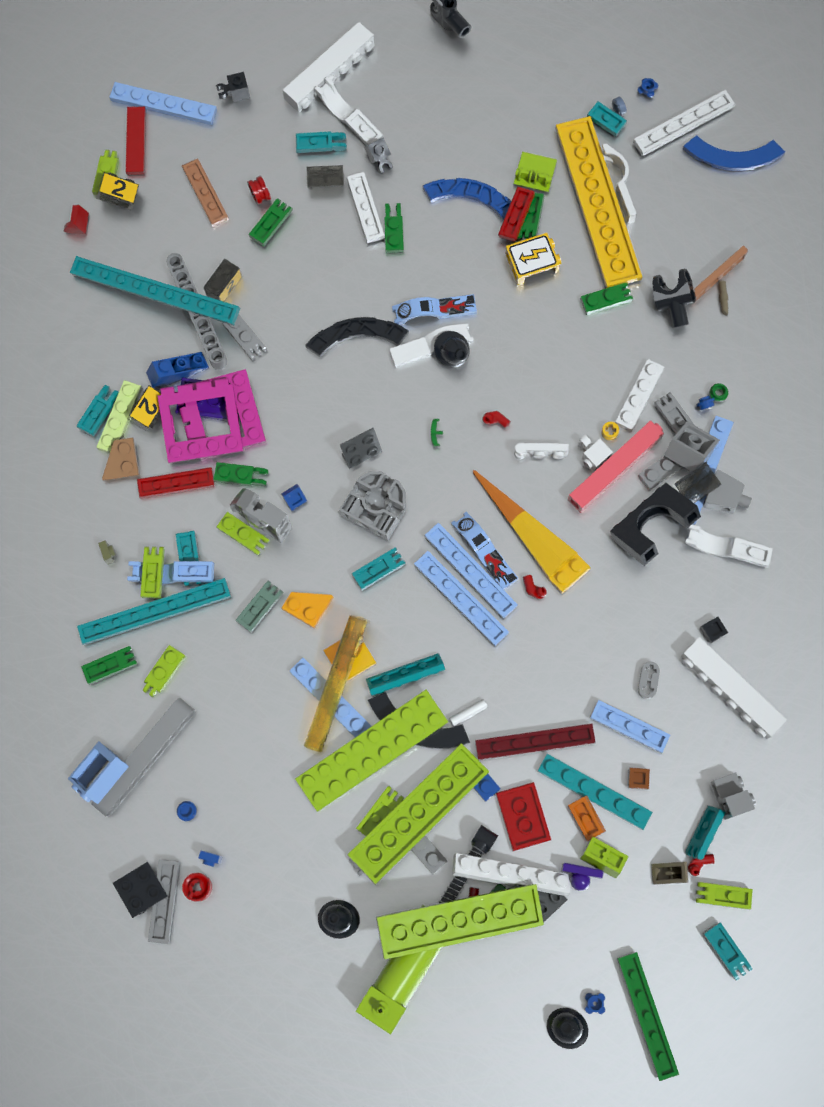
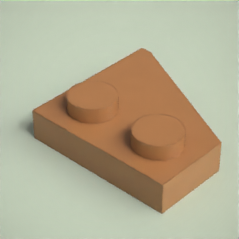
M134 438L114 440L102 480L140 475Z

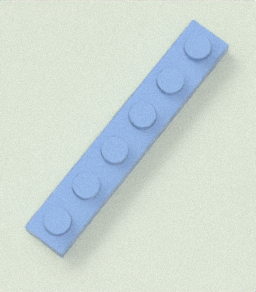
M118 82L114 83L109 97L113 102L134 107H145L146 110L209 125L213 124L217 112V107L214 105Z
M715 416L709 434L720 441L701 471L697 475L693 474L685 497L698 506L699 512L703 506L734 423L719 416Z
M439 523L425 534V538L503 619L518 606Z
M429 551L414 563V566L494 646L509 634V631Z
M304 658L290 670V673L354 737H357L371 727Z

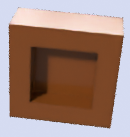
M629 768L628 788L648 790L650 769Z

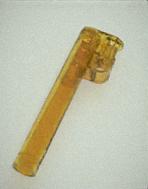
M349 615L308 731V737L304 743V746L317 752L323 751L324 742H326L354 660L361 652L364 643L363 634L367 624H370L368 619Z

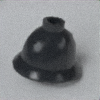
M445 331L436 338L434 343V352L437 359L447 367H459L469 357V344L465 337L458 332Z
M333 900L323 905L320 909L318 924L326 935L342 939L356 932L360 924V916L357 909L349 902Z
M559 1008L553 1011L547 1020V1032L552 1041L558 1046L565 1049H575L586 1042L589 1032L588 1024L578 1011L571 1008Z

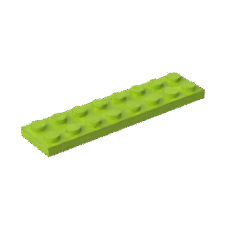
M425 689L299 775L295 780L318 812L447 724L448 720L427 689Z
M461 743L347 856L376 885L489 773L488 769Z
M529 884L376 917L384 960L544 925L537 884Z

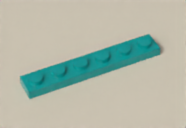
M546 754L537 771L582 797L587 795L594 804L641 830H644L653 813L549 754Z

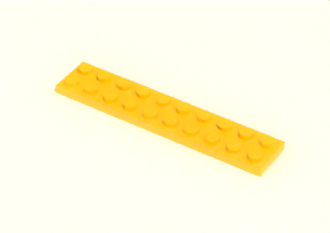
M591 116L556 124L555 129L606 288L642 280V274Z

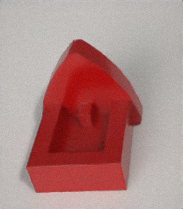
M73 205L71 220L65 224L63 231L72 234H86L89 212L80 205Z

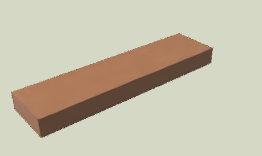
M197 158L182 165L212 227L228 221L229 218L199 159Z
M744 245L694 289L696 301L745 258L748 249Z

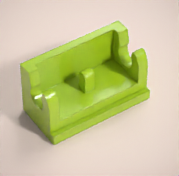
M592 837L580 859L597 869L603 870L604 873L616 879L629 856Z

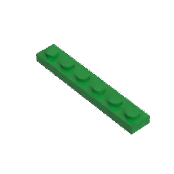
M634 952L617 958L658 1080L662 1081L679 1075L638 953Z

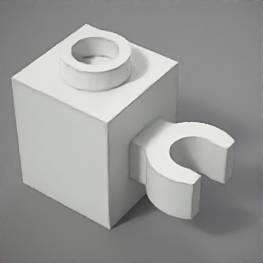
M584 435L579 440V445L586 450L583 453L582 462L588 469H592L594 472L613 454V451L601 439L593 444Z

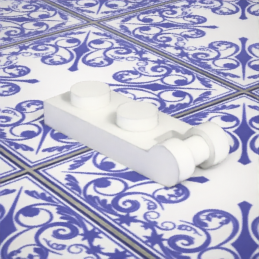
M518 443L515 446L514 455L517 459H523L525 456H534V458L538 459L552 456L555 459H561L568 454V444Z

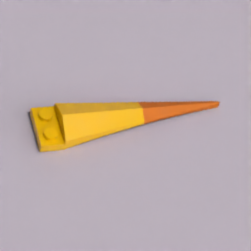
M473 470L475 477L510 523L545 576L561 594L566 592L591 569L574 549L476 470Z

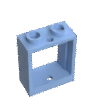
M98 741L69 776L68 780L73 783L71 787L87 802L92 800L99 804L129 766ZM108 760L109 763L107 764V766L102 770V772L93 781V783L87 788V784L91 781V779L96 775V773Z

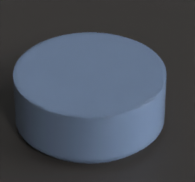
M621 97L612 100V107L615 113L621 116L627 112L626 105Z

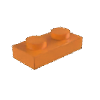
M587 795L568 805L587 841L606 832Z

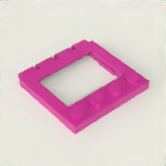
M246 369L200 381L211 380L212 387H216V379L228 378L229 384H233L236 406L245 437H242L243 448L266 442ZM192 383L194 390H197L196 383ZM197 402L178 404V406L186 405V407L179 409L183 424L191 423L184 426L187 440L206 438Z
M228 378L216 379V387H212L211 380L197 382V390H194L192 383L178 385V393H175L174 386L161 388L158 402L168 463L244 452L233 384H229ZM225 397L227 421L231 434L175 442V427L170 405Z

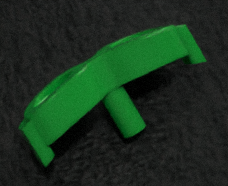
M433 419L431 424V441L433 446H440L437 443L436 435H443V431H436L437 422L440 419Z

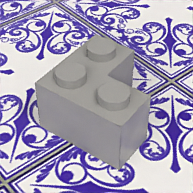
M737 773L710 782L721 810L726 812L724 815L725 820L755 809L754 805H756L754 796L748 790L743 791L744 783L741 776H737Z

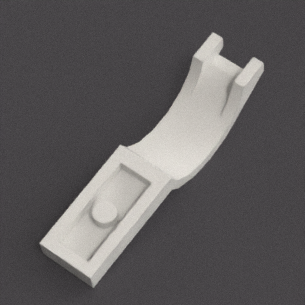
M328 77L325 78V85L321 88L318 86L314 88L327 109L338 120L345 123L366 146L383 137V134L358 108L355 109L344 101L336 90L334 83Z
M607 143L603 144L602 148L604 151L602 153L605 162L617 165L623 174V179L617 183L615 192L627 223H633L637 213L626 187L629 173L628 163Z
M468 323L441 327L423 338L390 348L389 351L395 368L431 356L434 353L436 338L445 331L458 332L465 337L468 343L474 342V338L470 337L467 330L469 329Z
M691 525L688 528L690 533L688 539H685V544L699 551L715 556L731 557L765 568L769 566L773 548L736 537L725 538L715 536L695 525Z

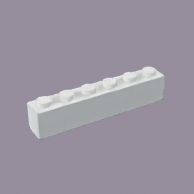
M358 22L283 89L284 99L298 112L306 109L313 99L319 97L314 88L316 86L321 88L325 85L326 77L335 83L336 79L341 74H345L352 64L357 63L366 52L373 49L375 45L374 34Z
M700 637L682 654V662L688 668H693L700 680L703 682L707 681L712 686L711 690L716 695L724 697L727 700L726 704L732 710L736 709L741 714L740 717L747 724L751 723L756 728L755 732L760 737H766L767 739L772 737L787 721L780 712Z

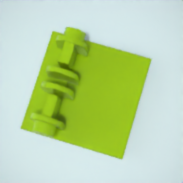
M522 152L518 168L516 169L514 184L549 192L557 159Z

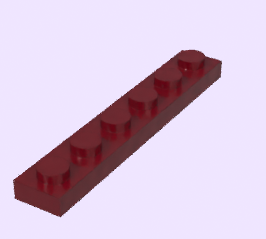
M593 724L475 740L478 760L596 743Z

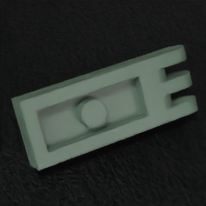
M269 580L236 619V622L250 633L253 632L284 593L282 590H279L274 595L278 588L275 585L268 590L272 584Z

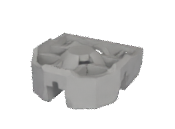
M369 471L358 478L353 490L348 494L338 513L389 541L406 512V492L398 480L391 479L381 471ZM384 481L392 484L386 492L381 488ZM358 488L366 491L365 497L355 494ZM388 497L389 504L385 505L384 499ZM391 506L401 510L398 517L388 512ZM363 510L376 517L374 522L361 515Z
M243 488L230 504L232 512H238L248 521L249 526L260 534L269 535L282 543L292 529L288 515L270 502H267L263 507L259 503V495L247 488Z

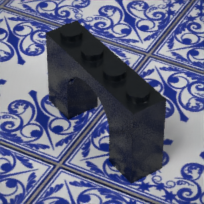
M664 483L661 487L657 488L650 497L642 501L635 510L630 512L627 517L619 524H616L610 531L614 542L644 566L659 554L655 543L641 533L642 527L648 520L657 516H669L688 529L701 517L698 506L668 483Z

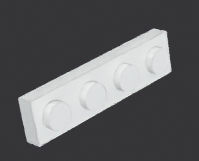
M361 172L347 176L367 244L385 239L365 173Z
M647 359L615 421L619 427L632 432L664 366Z

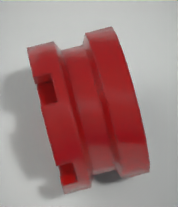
M261 175L256 177L254 181H247L257 205L262 204L264 200L268 201L271 199Z
M192 873L184 879L182 891L185 897L191 901H203L212 892V882L204 874ZM199 883L201 890L195 891L194 885Z

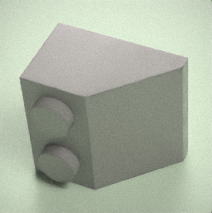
M687 421L672 438L664 456L697 475L705 466L720 440Z

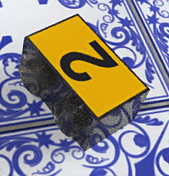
M104 172L100 180L96 199L131 210L139 184H136L131 179L119 178L114 173Z
M224 258L203 287L206 296L224 302L242 278L240 268Z
M148 385L127 419L145 431L149 427L153 428L158 421L156 415L160 412L158 396L161 395V392Z

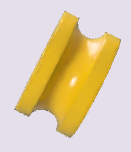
M615 422L605 423L601 431L603 438L614 440L618 436L619 426ZM608 427H612V430L615 432L609 435V432L605 431V429L608 430Z

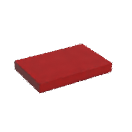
M534 782L496 793L512 851L551 841Z

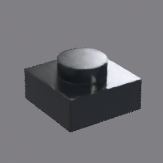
M718 616L700 627L710 643L729 633Z

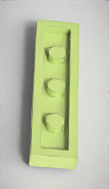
M123 381L98 442V450L110 453L114 440L123 438L131 418L130 415L134 411L143 389L141 385Z

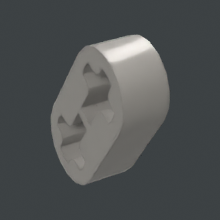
M647 662L641 669L638 693L643 699H651L657 692L660 669L655 662ZM649 666H652V670L655 671L651 675V679H648V672L645 671ZM647 682H650L649 689L653 692L646 695L642 688H645Z

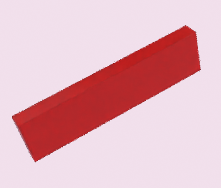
M127 107V175L145 174V107Z
M212 467L137 479L140 499L215 487Z

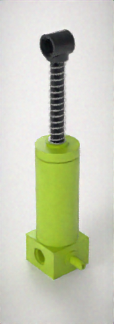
M481 825L471 841L472 849L469 850L467 855L481 858L482 854H487L499 835ZM453 877L452 882H450L449 887L444 891V895L441 896L442 898L438 902L444 903L453 901L456 897L458 898V894L461 893V889L464 888V884H467L466 881L469 878ZM441 948L390 958L355 1012L391 1035L404 1014L407 1004Z

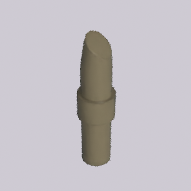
M719 281L721 311L727 316L729 299L726 281Z

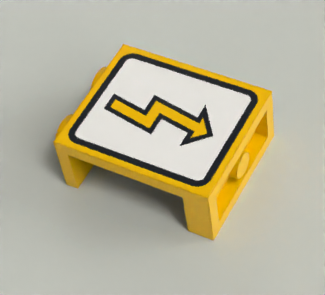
M548 233L506 246L505 255L517 286L524 284L525 277L552 268L555 273L559 272L561 258L559 254L555 253L554 241L552 238H549Z

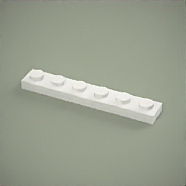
M724 90L634 138L633 143L640 154L644 156L734 107L735 103L727 91Z
M459 853L453 856L452 875L514 887L537 884L538 891L562 896L570 895V874Z

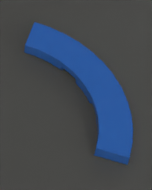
M696 135L683 146V150L696 160L710 164L714 168L729 171L753 170L763 165H769L785 154V151L774 140L757 149L734 152L716 148Z
M466 178L440 179L423 185V190L431 203L451 197L472 199L492 209L502 221H504L511 200L498 192L496 188L477 180Z

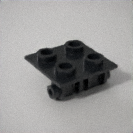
M149 862L144 863L113 882L132 918L143 914L148 908L168 897Z

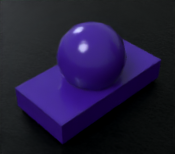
M563 863L561 867L562 872L573 874L571 876V885L578 891H584L590 886V877L603 878L604 871L569 863Z

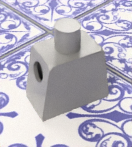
M717 470L702 507L733 513L737 505L748 509L752 498L742 494L745 486L742 482L721 470Z

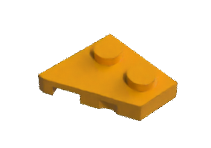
M291 592L281 609L315 629L334 597L327 594Z

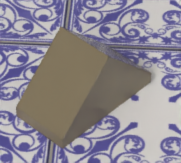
M687 862L652 864L653 884L688 883Z

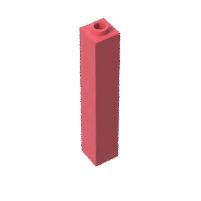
M650 420L569 494L568 501L582 513L662 439L664 433L661 426L657 423L654 424Z

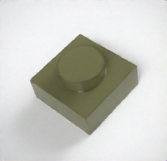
M106 541L98 543L104 561L108 565L114 563L113 556H116L113 545L109 546Z

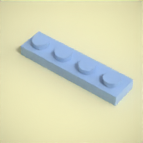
M598 700L590 719L659 753H663L670 734Z

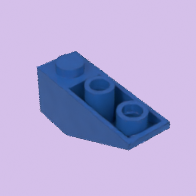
M197 352L152 361L146 374L152 388H158L182 380V377L188 378L207 370L209 366L203 353Z

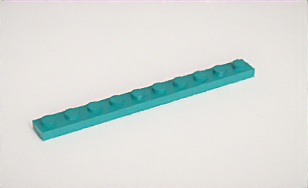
M76 256L70 271L74 276L233 326L240 311L239 306Z

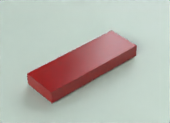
M517 186L498 233L500 238L516 242L535 195L533 190Z

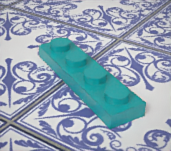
M437 653L366 679L372 696L395 687H400L403 684L417 681L423 677L437 674L445 670L440 654Z

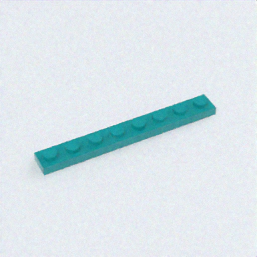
M223 578L78 625L77 628L82 644L87 645L231 598L227 581Z

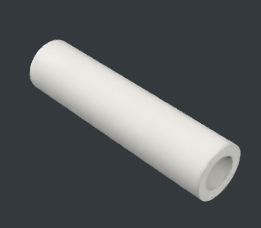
M484 699L449 719L452 725L456 726L488 708Z

